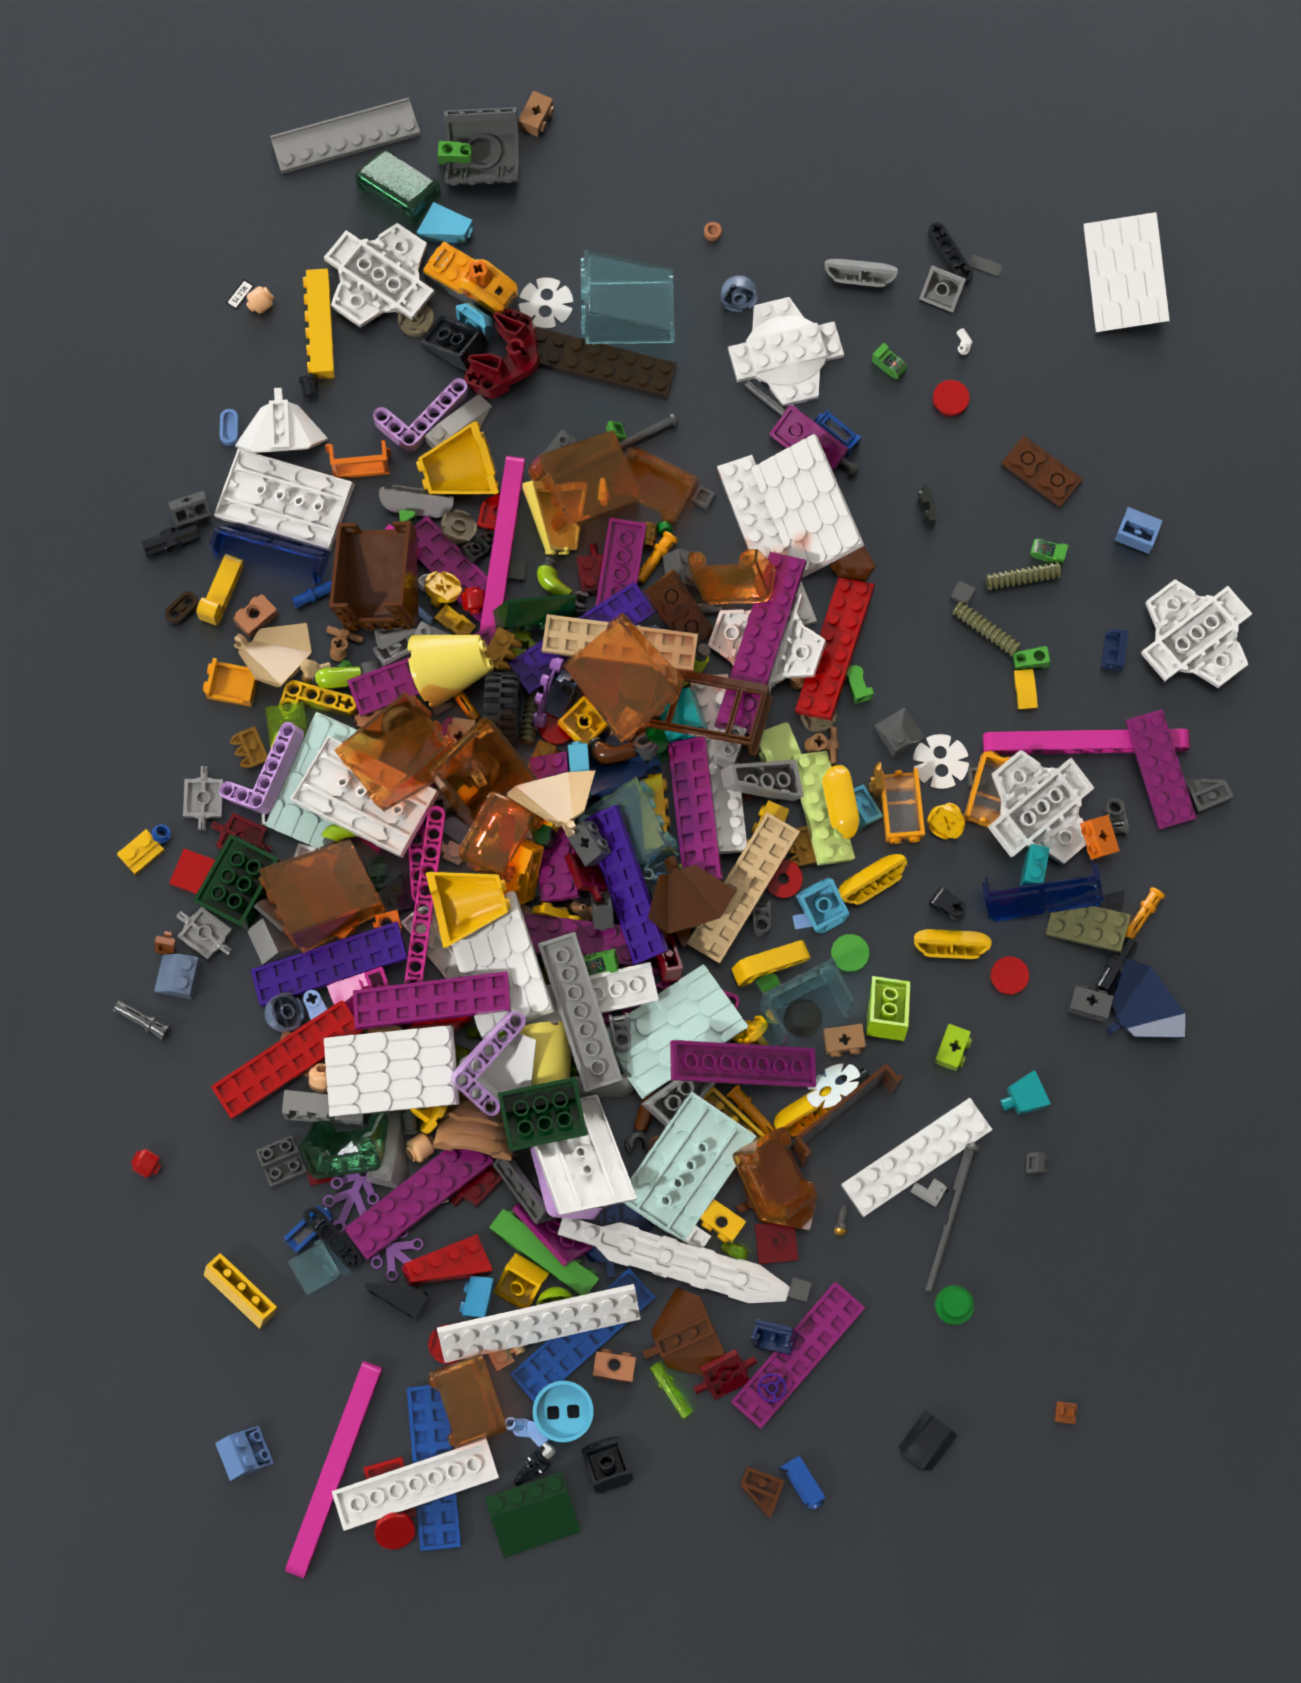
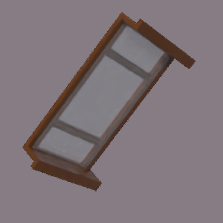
M886 1063L795 1137V1144L790 1149L801 1161L799 1166L801 1168L805 1167L810 1160L812 1151L806 1145L810 1139L880 1082L893 1095L898 1090L904 1077L902 1075L898 1077Z

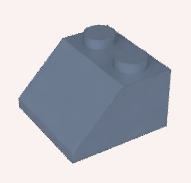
M163 954L154 992L193 1000L201 965L199 958L183 954Z

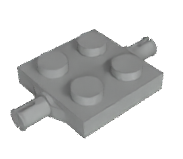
M201 766L200 777L184 780L183 817L199 819L198 830L205 831L206 819L222 818L223 797L220 796L219 789L224 781L223 779L209 778V767L205 766L204 773V766Z
M202 906L191 917L182 911L177 914L176 918L185 923L183 930L177 936L178 939L209 961L219 949L227 954V956L230 955V952L232 953L233 949L225 944V940L232 932V929Z

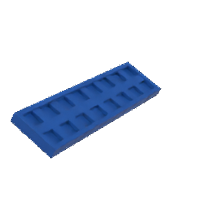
M628 1268L605 1290L634 1284L640 1313L656 1297L635 1273ZM629 1322L547 1340L509 1375L534 1402L544 1387L553 1382L564 1381Z
M447 1383L407 1387L413 1464L452 1451ZM457 1493L417 1506L420 1551L461 1547Z

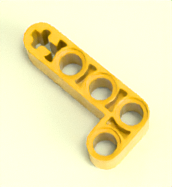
M225 554L207 597H202L197 606L199 620L216 626L219 625L243 570V559Z
M296 680L289 681L285 685L279 703L281 714L285 719L295 718L301 704L345 717H353L358 711L352 696ZM293 688L299 689L298 693L291 694L289 692ZM311 693L317 694V697L315 699H309L308 695ZM329 698L335 699L333 704L326 703ZM286 706H293L291 711H284Z
M800 940L746 957L737 962L731 970L738 987H743L752 983L758 977L799 965L810 960L811 957L804 940Z

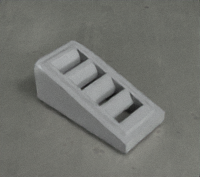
M416 629L375 630L376 643L381 650L413 635Z

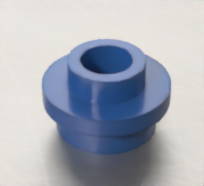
M160 824L153 828L151 835L154 841L165 843L169 841L171 831L166 825Z

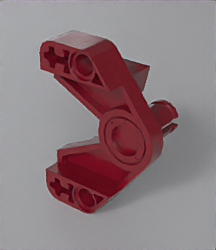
M505 309L503 313L495 312L493 315L496 321L494 327L507 343L506 350L508 353L506 358L502 359L494 354H476L468 357L471 365L465 373L464 379L472 392L489 399H494L511 391L510 385L533 374L538 369L540 363L536 327L530 316L514 309Z

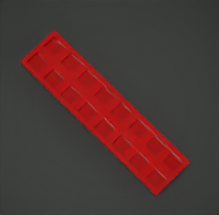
M838 577L819 635L826 640V645L815 677L805 678L795 708L796 714L832 721L874 593V584Z
M342 999L212 1085L211 1088L233 1120L324 1060V1038L363 1034L364 1031L362 1029H355L354 1016Z

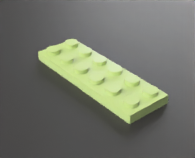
M827 751L792 755L790 760H797L804 795L800 799L817 865L854 860L855 856L850 839L843 838L836 828L833 829L829 819L822 784L823 776L831 767Z

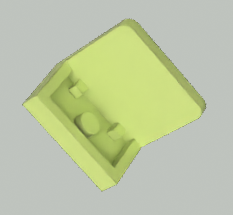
M785 722L764 730L759 746L760 753H758L761 762L790 760L792 755L801 754L789 723Z

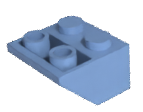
M1128 507L1115 541L1149 554L1163 520Z
M259 1426L230 1434L215 1443L230 1481L274 1463Z

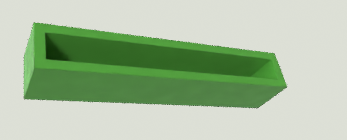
M504 1208L489 1227L491 1232L536 1265L548 1271L550 1275L577 1295L581 1296L592 1292L599 1282L598 1273L590 1267L588 1269L584 1268L581 1265L582 1261L579 1259L564 1267L534 1233L517 1219L518 1216L511 1209L508 1211Z

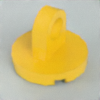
M432 572L425 580L424 589L432 598L431 605L436 608L440 607L442 603H451L458 600L462 592L460 581L448 572Z
M953 803L936 806L931 810L927 818L931 832L942 839L958 838L962 835L966 826L961 810Z
M755 1016V1020L745 1021L749 1027L733 1038L735 1044L769 1045L762 1036L768 1027V1021L765 1017Z
M448 1106L410 1110L415 1116L423 1120L420 1125V1131L429 1134L437 1126L436 1120L444 1116Z

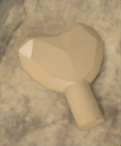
M303 660L300 664V669L303 672L301 676L302 681L311 683L316 672L322 668L331 667L330 663L318 664L313 660Z

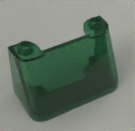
M381 150L355 174L357 189L363 193L366 190L369 193L373 191L400 208V213H406L410 217L408 222L415 226L441 194L438 181L426 177L401 161L390 150Z
M386 1112L373 1113L369 1118L370 1128L337 1133L333 1124L328 1121L313 1122L299 1146L310 1175L316 1179L378 1170L383 1164L389 1124Z

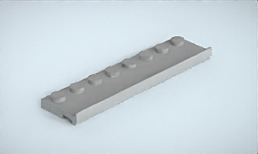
M405 98L272 135L270 138L281 174L420 136V130L410 99Z

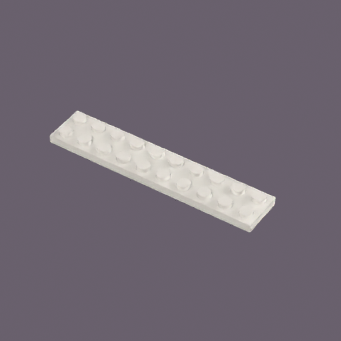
M750 455L717 466V470L761 581L769 553L774 552L788 555L784 548L773 517L770 515L751 467L755 466L756 463L753 456ZM801 581L797 594L803 595L804 598L798 616L803 626L806 627L815 624L817 620Z
M728 674L715 675L728 678ZM690 683L691 689L697 695L708 730L725 733V730L717 729L714 725L726 689ZM706 738L720 854L742 853L747 845L741 792L724 789L720 772L724 768L716 766V756L722 741Z
M634 1284L442 1326L438 1327L437 1331L444 1362L448 1363L640 1320L641 1318Z

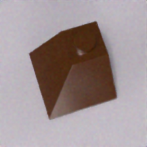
M864 546L829 564L837 576L866 582L876 568L875 563Z

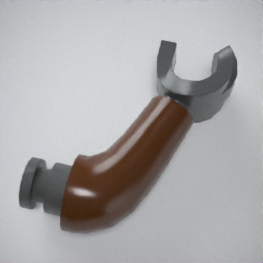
M645 732L636 737L634 745L631 742L619 746H611L608 743L602 742L600 737H595L589 742V747L592 749V757L603 765L627 761L637 757V753L642 759L651 760L657 756L659 749L654 742L649 741Z
M659 1090L654 1091V1092L651 1093L649 1096H647L646 1098H644V1099L641 1101V1103H643L644 1101H646L648 1098H650L652 1095H654L655 1093H657ZM641 1104L633 1127L635 1132L629 1134L624 1141L625 1150L628 1153L635 1148L633 1144L635 1138L641 1140L642 1149L650 1148L648 1137L644 1132H647L653 1115Z

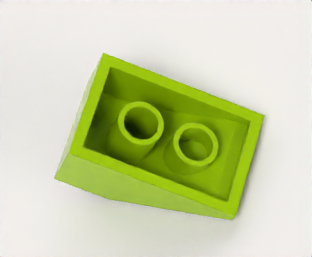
M872 976L866 1036L900 1041L905 1040L909 1025L910 981Z

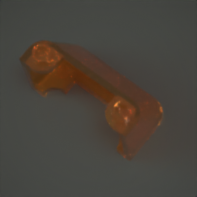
M633 446L628 448L610 488L614 490V494L620 497L629 495L661 511L663 519L673 522V520L677 521L700 479L641 448Z
M748 549L742 552L738 564L706 565V557L703 553L689 552L688 566L699 593L706 603H762L770 599L776 567L758 549Z
M494 790L488 795L459 848V857L472 870L481 874L499 875L500 880L504 879L505 883L509 884L516 874L515 864L512 862L513 857L528 830H538L542 827L544 819L507 795Z
M786 1127L777 1128L733 1153V1160L758 1214L765 1221L788 1220L818 1197L812 1182L804 1179L800 1180L785 1147L791 1143V1135Z
M481 1354L429 1373V1385L431 1388L439 1391L451 1427L447 1439L454 1450L484 1439L488 1440L500 1436L506 1431V1423L486 1363Z

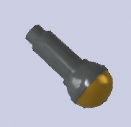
M841 1205L838 1222L834 1227V1232L839 1236L845 1235L848 1230L846 1225L847 1206Z

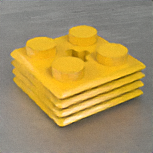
M583 696L559 719L557 724L575 742L581 741L583 744L587 743L588 746L590 740L598 737L609 726L611 721L586 696ZM580 719H581L582 721H584V720L586 719V720L588 721V722H587V726H585V725H583V726L580 725V723H581Z

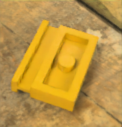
M145 829L120 850L117 855L136 876L165 850L158 842L153 840L152 835Z

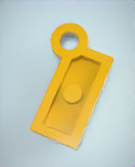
M543 902L539 906H533L532 914L582 920L580 916L570 915L567 908L552 907L553 904Z

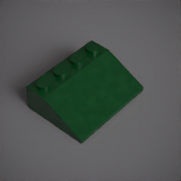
M230 834L193 902L248 931L259 912L254 907L255 904L267 898L285 863L266 851Z
M576 1076L498 1093L510 1152L588 1135Z
M562 1472L485 1498L504 1558L581 1532Z

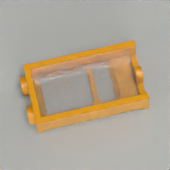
M984 751L980 756L963 815L966 821L988 827L999 818L1002 801L992 773L1011 757L1003 758L993 751Z
M914 768L913 773H902V770H896L894 774L884 775V771H882L884 790L881 796L885 842H890L891 844H899L906 840H909L911 843L920 842L921 839H924L925 828L918 768Z

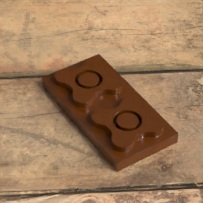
M1024 435L1001 462L1003 467L1059 508H1061L1083 480L1082 477Z
M675 570L668 572L644 591V594L668 630L698 634L697 644L712 634V626Z

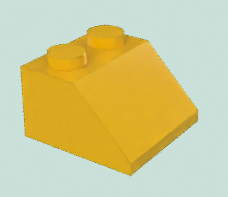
M515 1253L507 1263L493 1293L519 1309L531 1307L542 1289L549 1272Z

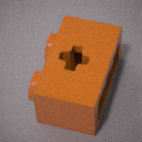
M1109 815L1080 823L1081 832L1091 860L1109 856L1120 851Z

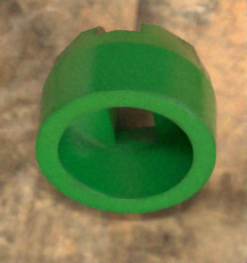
M664 520L662 523L659 521L657 524V531L660 536H663L664 531L669 533L673 531L670 522Z

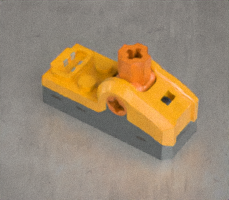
M444 241L435 250L423 269L424 279L464 303H473L482 312L492 317L494 321L493 315L495 312L501 314L505 309H512L518 301L517 284L490 262L484 259L474 260Z

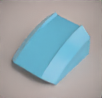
M464 303L456 306L457 321L481 330L487 341H489L495 334L492 317L482 312L473 303Z
M831 878L820 880L795 895L816 933H825L844 923L850 915Z

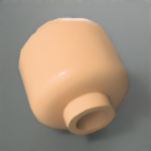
M258 286L247 294L248 302L246 305L252 312L256 311L262 314L273 306L274 297L267 287Z
M324 1063L317 1064L309 1070L308 1085L315 1092H328L326 1064Z
M423 1133L416 1135L406 1144L407 1148L405 1151L407 1156L413 1162H423L435 1152L433 1148L434 1139L430 1135L426 1136Z

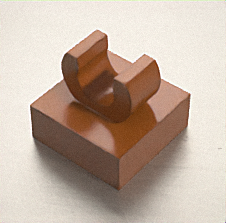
M165 931L163 937L156 936L155 953H176V939L172 938L173 932Z
M1057 1401L1054 1422L1075 1425L1077 1404Z

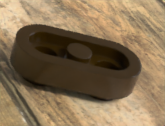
M190 591L182 593L167 607L165 611L167 621L171 624L181 623L197 608V596ZM187 601H192V604L186 605ZM175 613L179 614L177 618H173L172 615Z

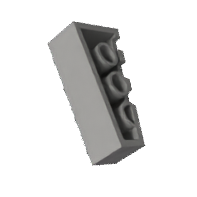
M797 760L731 764L720 770L723 787L726 790L794 802L804 797Z
M672 1081L641 1103V1105L664 1126H667L691 1092H694L703 1099L715 1083Z
M284 1090L282 1114L285 1120L364 1125L365 1114L329 1117L327 1094Z

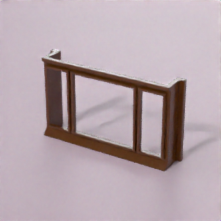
M657 668L638 734L643 732L646 734L648 727L747 745L749 755L757 756L773 696L769 695V686L765 684L698 672ZM663 678L678 680L666 721L651 719ZM684 682L737 691L725 733L672 723ZM743 692L761 695L749 737L731 734Z

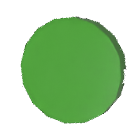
M845 934L833 943L831 959L839 970L853 973L861 970L867 964L869 947L860 936Z

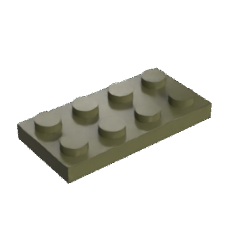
M1055 897L1046 936L1122 953L1131 915Z

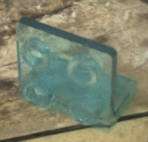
M321 1238L314 1242L315 1246L288 1261L306 1295L316 1292L342 1276Z

